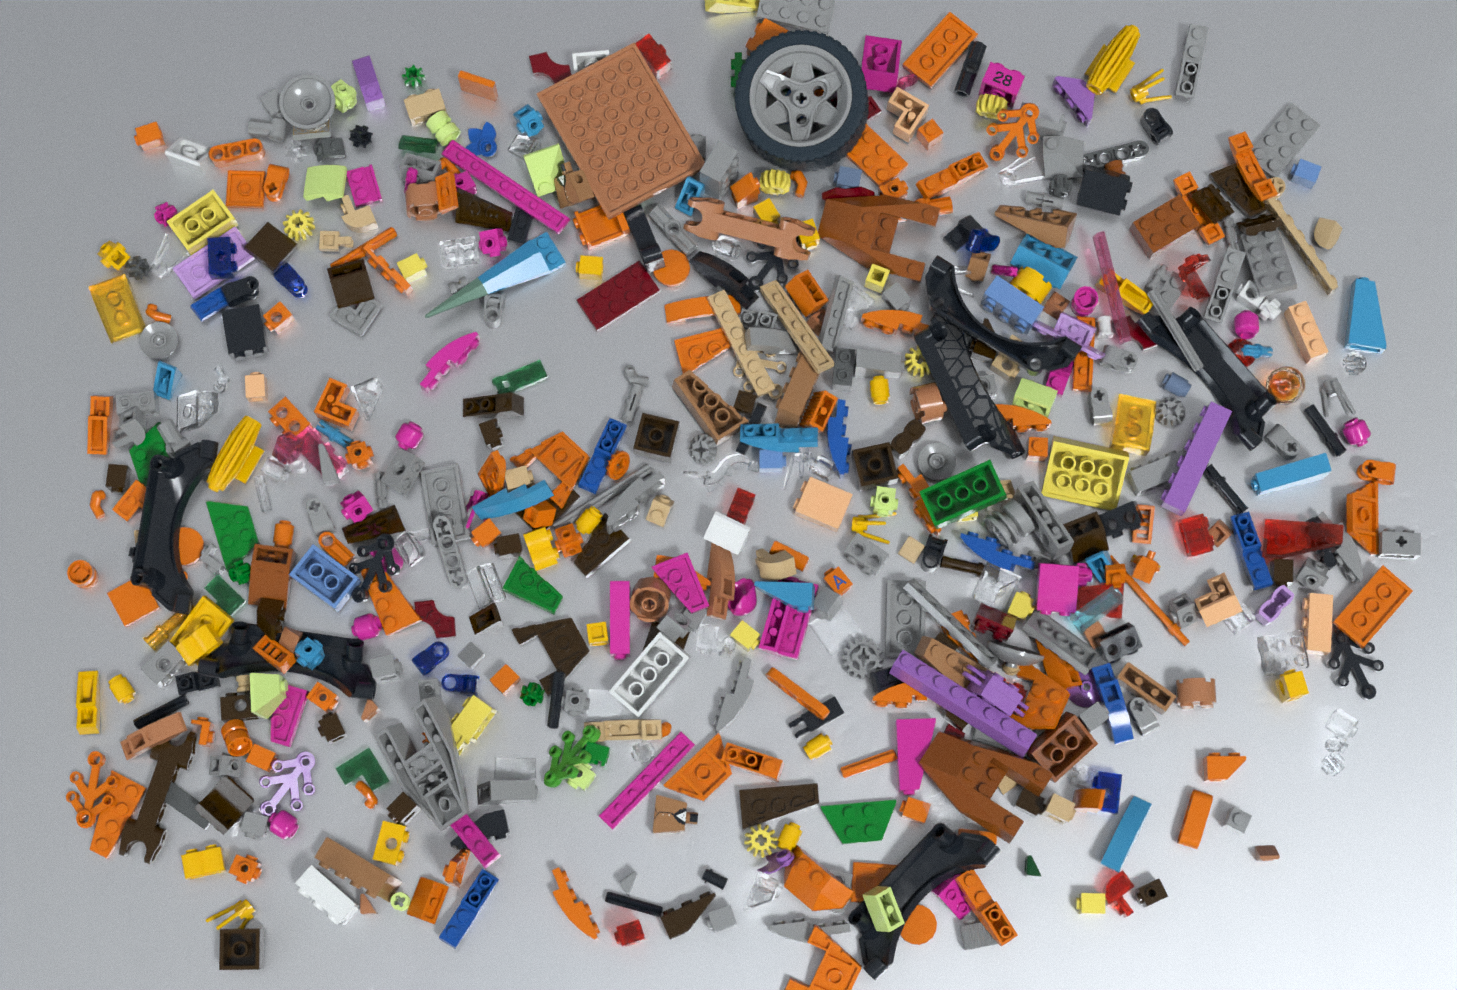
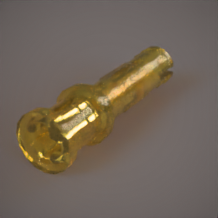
M174 613L161 626L157 625L155 630L148 637H144L143 640L156 651V647L165 639H169V634L189 614Z

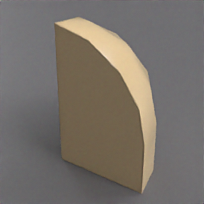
M1319 217L1314 231L1315 241L1320 247L1331 249L1339 239L1343 228L1337 221Z

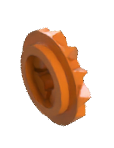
M617 450L615 454H612L606 467L608 470L606 475L613 480L620 479L628 470L630 463L629 454L623 450Z

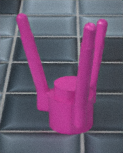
M475 490L466 505L467 512L471 505L473 507L487 499L489 495L483 491ZM473 508L466 524L467 529L470 527L475 515Z

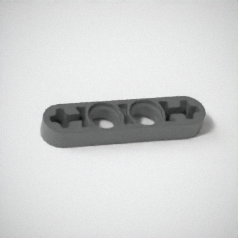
M1134 141L1084 154V160L1091 162V166L1104 169V165L1107 163L1100 161V155H1107L1109 162L1122 160L1124 164L1145 158L1149 151V146L1145 141ZM1138 146L1140 149H1144L1142 153L1135 151ZM1124 150L1127 153V157L1119 158L1117 152ZM1083 164V172H1084V171H1085V168H1086V164Z

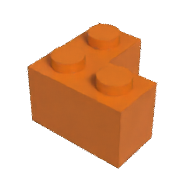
M329 378L314 410L315 415L320 419L352 432L360 414L357 409L344 404L350 392L348 385Z

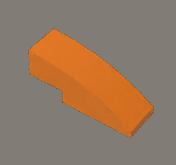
M91 396L90 415L88 416L87 454H108L113 415V396Z
M1075 790L1072 802L1075 803L1073 809L1082 813H1098L1102 810L1106 790Z

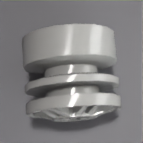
M1009 498L999 506L1001 513L993 510L991 515L984 517V522L990 534L1007 550L1013 546V543L1017 544L1019 542L1017 534L1024 538L1035 529L1026 511L1012 498Z

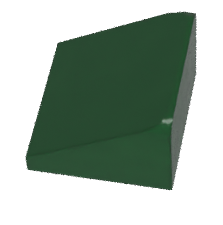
M1028 855L1025 857V877L1040 878L1041 874L1032 855Z

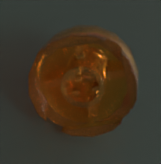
M1291 366L1275 369L1266 380V389L1276 398L1277 403L1281 405H1289L1296 402L1302 397L1306 388L1303 374Z

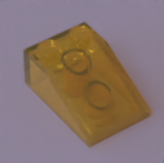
M125 274L89 286L93 301L111 344L142 333L146 324L131 282Z
M1119 394L1109 448L1147 456L1151 447L1157 401Z

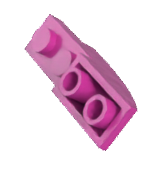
M477 332L457 338L439 350L427 362L426 368L430 372L420 383L422 390L427 393L430 390H434L439 384V378L449 372L451 364L458 368L459 365H463L467 361V355L470 351H474L480 344V337Z

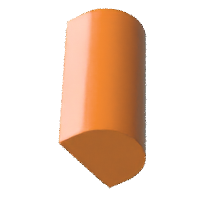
M774 541L769 554L773 555L786 550L794 557L796 569L803 572L809 562V557L778 541Z

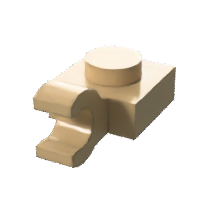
M320 231V251L339 252V246L353 248L354 240H352V237H340L339 231Z

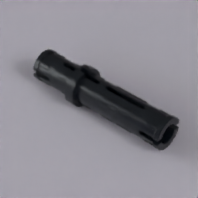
M1314 404L1307 407L1304 412L1324 438V443L1329 445L1336 457L1344 454L1347 449L1338 439V434L1333 432Z
M1210 464L1205 469L1204 474L1213 483L1212 486L1219 490L1238 514L1246 511L1248 506L1244 504L1225 481L1226 478L1219 474L1213 464Z

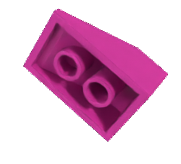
M865 36L861 68L865 76L867 90L894 93L898 79L902 40Z

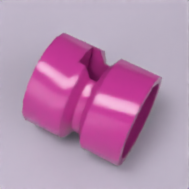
M1088 286L1077 289L1070 305L1075 315L1087 317L1092 314L1099 298L1095 289Z

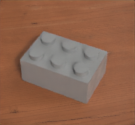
M719 140L700 170V182L705 184V194L720 200L722 196L725 197L730 189V182L735 181L739 174L738 162L740 159L738 158L737 150Z

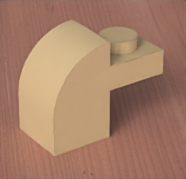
M349 195L342 197L343 204H341L344 215L341 217L349 230L356 233H366L378 228L369 205L355 211Z
M763 548L756 550L757 558L755 562L760 571L761 578L781 580L797 574L794 557L786 550L773 555Z

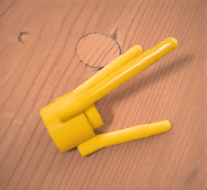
M1160 69L1130 89L1131 97L1135 103L1139 102L1141 105L1146 102L1172 98L1171 95L1146 98L1149 95L1147 89L1164 81L1165 78L1162 77L1147 85L1145 84L1161 74L1164 69Z
M877 514L853 516L852 532L885 544L890 543L888 540L863 532V530L867 531L868 525H886L885 521H868V519L882 517L877 516Z
M247 899L244 901L240 900L236 904L207 918L206 922H210L234 910L235 913L220 923L216 929L219 930L237 916L241 919L245 917V920L238 927L244 928L254 918L252 914L256 910Z

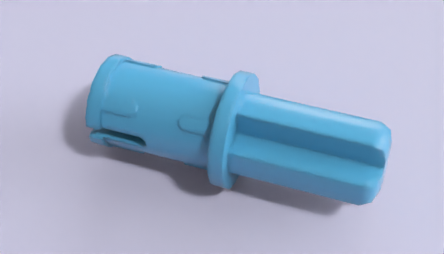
M1245 344L1244 348H1241L1243 355L1252 356L1255 359L1260 357L1270 358L1273 355L1268 353V351L1273 352L1270 346H1262L1261 344Z

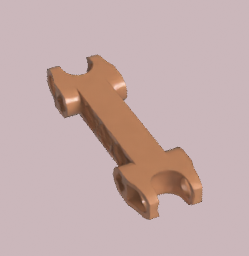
M691 197L688 200L690 207L696 208L701 212L702 221H686L683 229L698 237L717 240L719 233L773 246L775 247L774 255L788 260H808L810 258L811 252L799 247L796 237L799 235L813 236L816 228L801 220L781 217L780 223L777 224L725 211V202L719 199Z

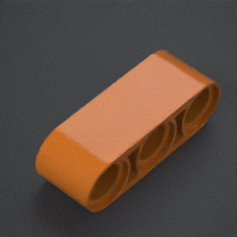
M253 138L213 146L209 150V157L216 167L222 168L259 161L264 158L266 151L261 141ZM260 147L257 152H251L253 148ZM235 151H241L239 155H233ZM218 154H223L220 159H215Z
M1195 789L1192 791L1178 836V844L1198 849L1212 805L1213 795Z

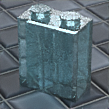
M1111 586L1075 612L1070 621L1079 633L1083 634L1124 602L1122 600V593L1117 588L1114 589Z

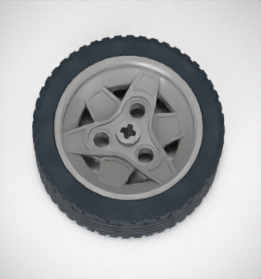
M787 31V33L783 32L778 36L765 40L762 45L760 44L756 47V50L750 53V57H747L745 64L741 67V72L739 71L738 80H736L735 109L748 142L767 162L770 161L772 165L779 166L782 169L785 168L788 171L809 172L812 170L813 172L817 171V169L822 170L827 166H832L833 163L839 162L841 158L846 157L847 153L853 150L858 140L861 139L866 127L869 101L865 76L861 66L845 45H842L838 40H834L833 37H828L826 34H820L817 31ZM813 68L825 75L814 78ZM792 69L791 78L781 75L783 72ZM788 88L791 90V94L783 96L781 94L782 90ZM822 89L824 93L822 96L817 97L814 95V91ZM768 92H770L777 101L767 108ZM835 92H837L838 99L836 108L827 102ZM801 116L807 118L806 123L802 125L797 123V119ZM789 122L791 134L783 131L777 125ZM814 122L825 125L821 130L810 134Z

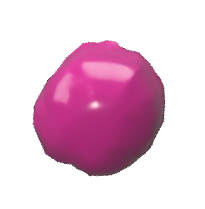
M742 578L735 582L734 601H728V609L733 615L745 616L755 609L757 596L753 580Z

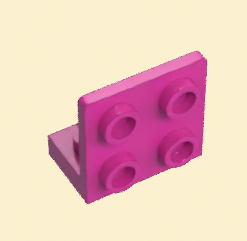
M962 873L947 879L931 891L960 920L972 910L963 897L964 893L955 881V878Z

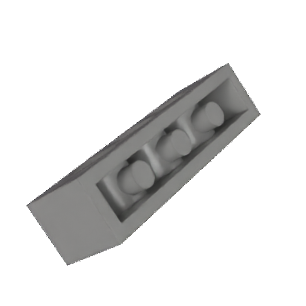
M1031 481L1017 487L1013 499L1020 504L1032 520L1035 527L1034 532L1051 558L1054 560L1069 553L1074 540L1035 482Z

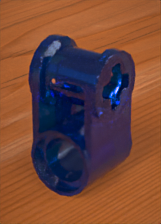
M986 228L972 229L965 248L977 254L994 251L999 246L1000 237L990 234Z
M286 262L273 274V277L294 297L303 298L308 292L307 285L289 263Z
M435 642L417 654L411 661L420 673L425 676L449 656V648L443 642ZM437 647L444 648L442 655L436 654Z
M447 674L442 678L441 685L443 690L449 694L470 697L473 695L478 696L476 689L477 681L480 677L476 675ZM453 679L456 681V685L453 688H447L445 686L446 681Z

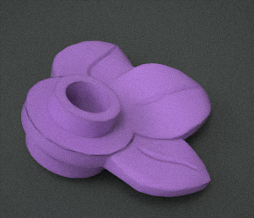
M783 849L771 855H766L769 863L757 870L761 874L775 873L782 867L790 865L795 856L789 849Z

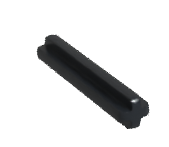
M563 671L554 672L547 726L552 729L559 727L566 675Z
M181 695L134 719L133 723L137 729H141L188 705L189 700L186 695Z
M607 892L605 902L657 917L662 915V906L612 892Z

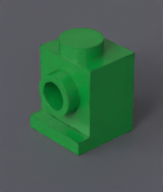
M588 741L586 746L581 749V751L586 750L591 754V760L588 763L592 765L601 763V768H606L611 751L610 747Z

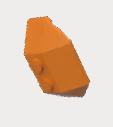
M797 845L792 850L795 856L792 863L785 867L784 887L812 911L843 909L855 892Z

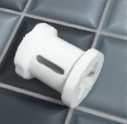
M1112 316L1095 318L1098 323L1097 338L1113 337L1114 333L1111 330Z

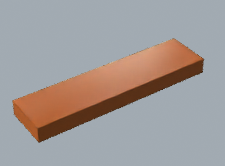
M1080 316L1076 317L1077 319L1095 327V318ZM1094 333V336H1093V338H1092V340H1091V342H1090V344H1089V346H1091V347H1093V348H1094L1095 333ZM1081 350L1074 359L1072 391L1091 392L1093 359L1089 358L1087 353Z

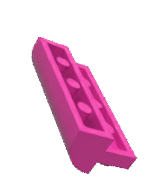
M791 576L778 580V582L809 583ZM814 584L816 598L819 586L817 584ZM773 598L759 649L779 657L784 656L798 660L812 610H809L808 613H800Z

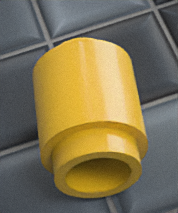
M875 376L873 380L869 381L871 400H873L875 405L887 404L890 398L888 379H884V376Z
M591 505L575 521L576 529L584 535L586 533L591 534L600 523L603 514Z
M122 674L113 677L108 682L110 690L119 703L128 704L135 699V690L128 679L123 677Z
M820 733L806 742L807 745L803 749L810 760L818 759L832 750L830 746L833 743L827 734L823 736Z
M790 822L789 825L784 824L777 840V847L789 849L792 852L802 835V831L799 830L801 826Z

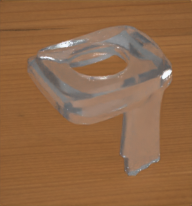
M428 528L417 532L405 531L396 539L395 547L408 567H413L424 557L425 549L420 541L430 539L431 534ZM405 542L410 543L413 553L410 557L404 548Z

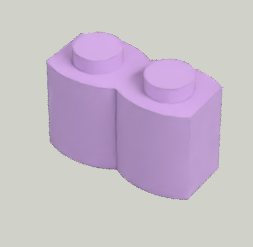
M1285 585L1278 587L1269 595L1267 601L1256 610L1254 617L1264 626L1270 624L1280 615L1281 610L1291 603L1294 593Z

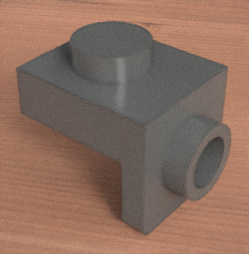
M321 138L314 146V153L317 156L318 162H322L325 158H343L345 156L343 139Z

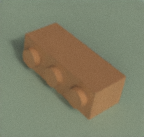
M1127 662L1116 676L1120 686L1134 696L1144 699L1148 706L1161 715L1167 711L1177 697L1130 662Z

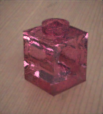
M291 432L282 434L277 438L272 456L285 465L295 462L300 456L304 441Z

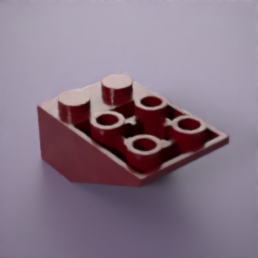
M981 602L970 627H973L975 632L982 635L985 633L989 634L993 640L1002 643V641L1006 642L1013 633L1017 618Z

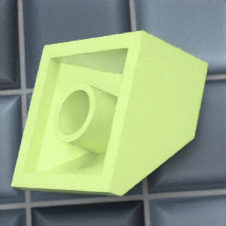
M559 143L523 155L537 197L556 191L554 179L562 176L559 165L565 163Z
M250 673L251 712L263 719H269L286 698V691H288L287 680L279 674Z

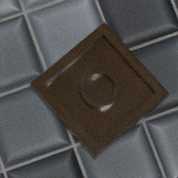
M267 222L244 246V250L274 272L297 248L298 244Z

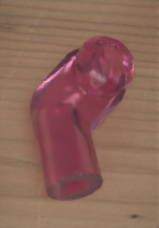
M908 74L899 78L896 88L899 87L905 91L906 88L917 83V76L915 74Z

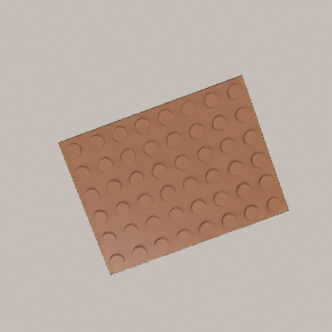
M635 42L536 94L579 170L584 171L594 196L608 220L682 182L688 176L691 177L699 173L705 163Z

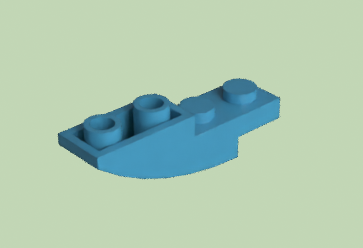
M779 423L741 424L740 442L765 450L799 452V447H818V427L779 428Z

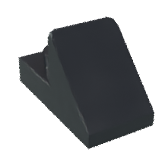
M969 215L959 220L957 226L943 237V240L956 253L976 236L983 227Z

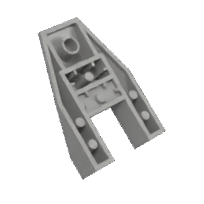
M440 695L423 699L412 708L430 742L417 752L402 723L384 728L375 735V738L401 788L442 831L469 813L464 774L449 712Z

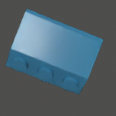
M1027 233L1018 246L1010 264L1017 267L1018 270L1021 266H1023V269L1026 266L1030 267L1044 276L1043 281L1046 283L1049 281L1053 288L1061 289L1078 257L1061 248H1054L1052 245L1046 244Z

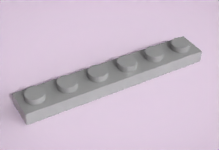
M914 578L903 587L910 598L919 602L920 607L934 617L937 624L944 626L953 639L961 642L963 648L977 658L980 665L989 669L995 664L998 658Z

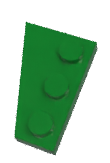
M519 556L502 591L555 615L563 600V596Z

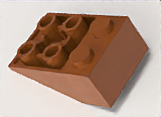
M261 544L254 545L248 605L258 606L261 598L284 601V609L287 610L292 578L289 574L294 569L297 555L293 549Z

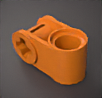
M269 164L263 186L269 201L278 202L281 200L289 178L288 167Z
M1366 460L1357 468L1356 473L1358 478L1363 481H1377L1382 485H1393L1396 464Z

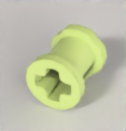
M398 892L391 897V905L394 909L405 911L409 908L411 901L408 895ZM399 897L405 899L402 907L396 905Z

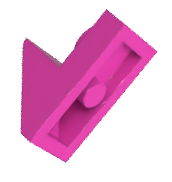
M1073 361L1068 368L1053 371L1049 374L1045 386L1058 390L1056 396L1062 397L1074 364Z

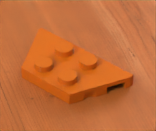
M1375 481L1348 493L1346 503L1347 533L1371 555L1379 554L1378 482Z
M716 734L663 786L704 802L732 775L730 765L721 762L724 746L720 734Z

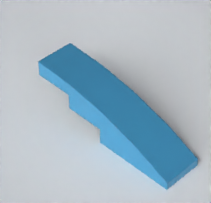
M542 480L530 488L526 484L511 492H508L505 488L474 505L472 508L481 520L529 508L554 496L546 481Z
M1135 796L1132 798L1100 863L1102 866L1118 873L1120 872L1150 811L1151 803Z

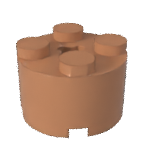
M430 181L427 184L411 183L408 185V189L405 191L407 216L409 218L411 216L416 217V221L437 219V215L441 212H439L436 183Z
M932 382L910 388L909 393L910 395L913 394V400H910L915 419L920 420L919 422L922 424L943 419L944 412L947 411V405L944 400L942 401L941 392L936 383Z
M655 577L639 579L632 591L630 599L631 611L642 621H658L668 611L671 599L670 589L661 579Z
M1206 678L1183 679V683L1176 680L1177 705H1180L1183 710L1194 709V706H1201L1202 709L1214 708L1213 704L1217 703L1215 679L1211 678V682H1208Z

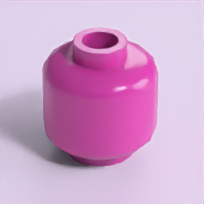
M1244 310L1237 314L1234 318L1236 335L1246 340L1254 338L1259 332V317L1257 314L1249 310Z
M1356 417L1344 423L1342 433L1349 445L1360 447L1368 443L1367 439L1371 436V432L1363 419Z
M412 421L403 423L395 435L396 440L399 442L398 446L404 450L409 448L416 449L424 436V433L421 431L423 428Z
M368 613L356 617L351 630L355 637L357 636L360 640L365 641L377 637L382 630V624L378 616Z
M281 810L278 813L274 812L268 821L270 823V832L283 840L288 837L292 838L299 828L297 824L298 819L285 810Z

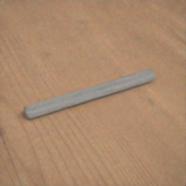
M648 464L643 465L553 523L554 529L574 523L586 508H589L591 505L598 508L625 491L639 477L641 479L647 477L652 473L651 467Z

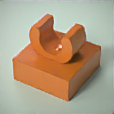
M1125 564L1105 565L1106 585L1112 584L1113 588H1120L1121 583H1125L1126 580Z

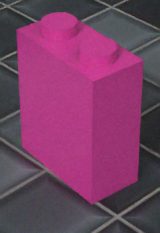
M1038 563L1035 609L1040 610L1039 614L1051 615V611L1059 612L1061 616H1071V613H1076L1079 566Z

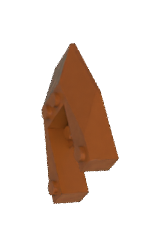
M888 195L826 199L818 234L821 239L865 268L870 269L873 263L890 270L889 274L921 282L926 264L890 254L899 218L936 228L940 208Z
M940 731L918 763L960 813L1009 844L1024 821L991 800L992 795L1004 776H1007L1038 797L1053 776V773L1039 764L1000 748Z

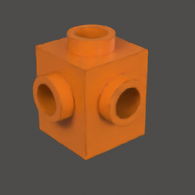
M354 441L350 443V446L346 447L348 451L345 454L348 465L352 464L355 470L365 469L373 464L371 457H374L371 445L367 446L365 441Z
M573 523L554 529L558 539L554 541L558 552L562 551L564 558L582 552L580 544L584 542L580 532L576 533Z
M236 854L228 873L237 876L236 880L247 884L248 881L254 883L255 879L258 880L262 873L260 868L262 864L257 863L258 858L247 854L246 857H242Z

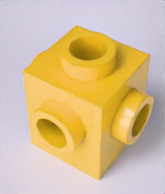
M110 240L104 243L97 253L101 258L100 262L108 269L112 267L117 271L130 258L122 244L119 242L115 244Z

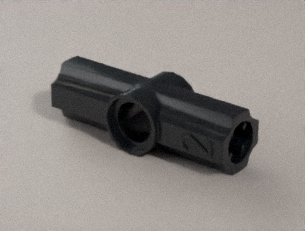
M971 42L954 89V93L960 97L970 96L987 48L982 42ZM972 67L974 71H968L966 68Z

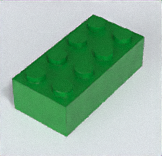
M991 460L919 491L936 530L1007 499V495Z

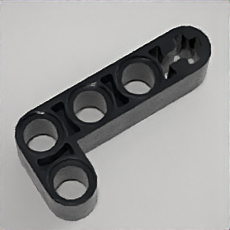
M638 204L625 211L626 221L647 273L666 267L661 249L655 240L642 205Z

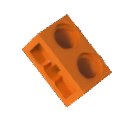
M286 396L268 411L272 416L269 418L276 427L280 425L283 428L282 434L289 441L293 439L297 443L313 429L310 422ZM281 411H287V415L284 418H279ZM299 424L300 428L298 431H291L293 425Z

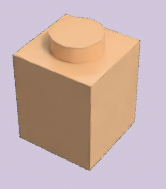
M252 372L250 375L245 376L246 399L249 402L268 401L267 378L260 372Z

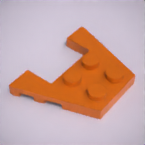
M563 431L542 441L540 445L532 449L528 448L524 453L509 459L515 467L526 465L527 468L537 459L562 483L552 491L554 496L550 497V499L560 509L564 507L590 459L589 455Z
M1033 665L1019 666L1021 670L1016 676L1033 682L1024 702L1029 709L1027 711L1021 709L1025 714L1023 718L1011 714L1009 717L1026 728L1056 729L1070 697L1069 691Z
M814 925L807 943L825 950L823 958L810 985L790 977L784 990H852L862 966L818 925Z

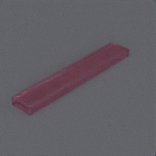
M1102 231L1096 233L1092 238L1118 342L1120 345H1124L1132 341L1107 239L1105 232Z

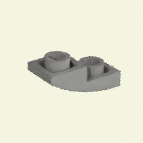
M742 308L739 319L746 330L749 327L774 329L778 314Z

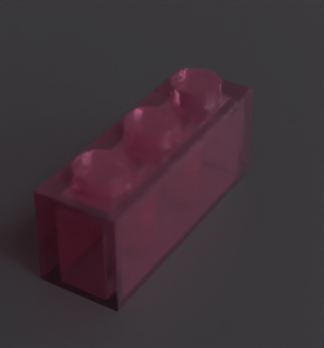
M307 426L291 442L321 475L318 445L323 443L338 477L341 479L349 471L346 467L348 463L341 455L337 457L333 453L335 449L329 442L325 444L321 440L323 436L316 428L312 430Z

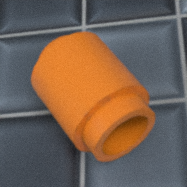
M280 520L279 523L275 524L273 536L275 547L290 549L294 534V526L291 525L290 521Z

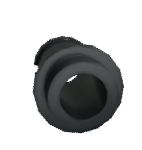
M706 868L701 878L704 880V883L708 882L723 890L728 878L713 872V869L709 870Z

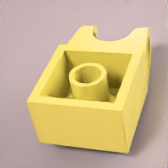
M474 695L465 700L462 705L464 709L460 714L456 713L451 720L459 756L470 742L475 743L497 713L496 709Z

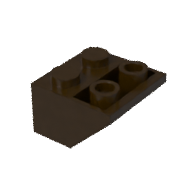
M364 259L327 268L338 309L375 299Z
M1097 511L1063 524L1074 540L1069 551L1073 565L1101 551H1109L1105 529Z

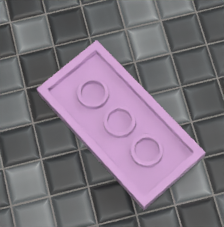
M233 227L172 269L195 300L252 262L255 258L244 250L247 242L238 229Z

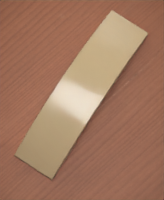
M620 719L584 722V728L588 725H593L601 731V735L596 742L606 740L662 739L661 719Z

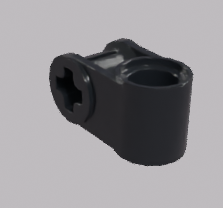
M1148 108L1144 112L1140 123L1155 145H1159L1166 137L1173 136L1172 128L1156 108ZM1146 116H1152L1154 121H1149Z
M248 276L223 285L221 291L228 306L234 307L257 298L259 295V282L255 277Z
M929 534L921 560L923 571L932 573L937 569L941 556H943L947 539L942 540ZM932 559L935 562V565L929 566L926 564L925 560Z

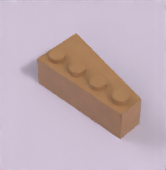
M800 351L795 361L798 364L796 368L792 367L789 374L791 380L789 383H785L782 390L784 396L783 398L779 397L775 406L778 409L775 423H779L781 428H798L799 420L802 418L807 401L811 397L813 385L816 384L820 373L817 374L809 361Z
M691 370L674 379L672 388L705 434L712 437L717 446L739 433L741 424H748L749 420L742 417L733 406L728 405L721 399L722 397L719 394L714 393Z
M922 636L914 652L925 664L965 689L971 681L962 675L963 671L975 676L966 668L968 664L977 670L980 669L985 672L987 670L982 665L931 637Z
M326 837L314 857L320 861L318 865L327 870L331 867L336 870L334 874L343 880L345 877L351 879L349 884L359 890L361 886L367 889L365 893L374 899L379 896L390 903L391 897L402 884V881Z

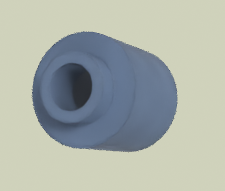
M1174 372L1171 374L1167 373L1162 381V384H1164L1163 389L1178 397H1185L1192 385L1188 383L1187 379Z

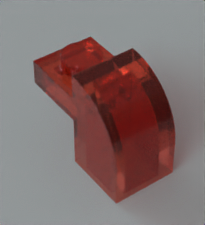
M1123 870L1105 883L1103 893H1105V905L1108 906L1114 903L1115 906L1113 907L1119 916L1123 915L1126 918L1134 913V911L1122 895L1135 886Z

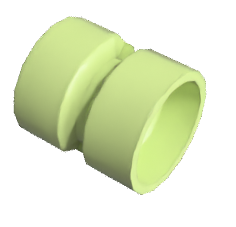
M444 110L435 113L426 123L431 133H436L435 138L441 146H447L451 140L455 141L461 133L460 129L455 123L451 122V118Z

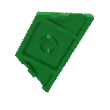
M157 422L145 434V439L140 445H134L129 450L138 479L145 486H147L151 458L156 454L169 457L166 452V443L157 429V426L162 424L161 422Z
M207 501V508L226 571L228 572L231 568L230 564L241 559L243 560L251 550H254V545L260 544L248 506Z
M896 800L827 805L820 808L842 845L878 842L883 839L896 805Z

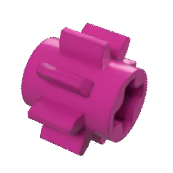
M165 202L155 207L157 211L154 217L159 224H164V227L168 226L166 221L178 214L177 209L174 205H168V202Z
M1077 563L1076 566H1079L1078 587H1086L1087 582H1092V570L1087 568V563Z

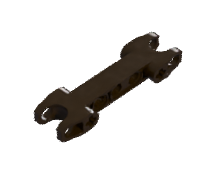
M190 731L185 742L180 746H173L171 740L151 749L150 759L157 761L137 820L129 817L124 825L119 855L127 857L135 843L143 842L146 846L144 862L153 864L163 847L167 835V829L159 827L167 807L165 802L167 792L171 783L175 784L180 768L184 770L190 769L195 756L198 734Z

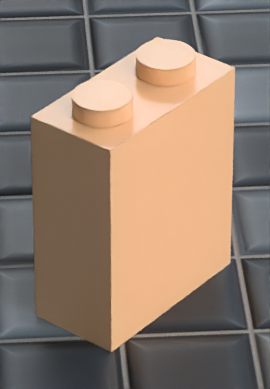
M810 477L808 482L804 481L800 491L803 492L801 499L797 498L793 509H796L795 515L838 532L853 494Z

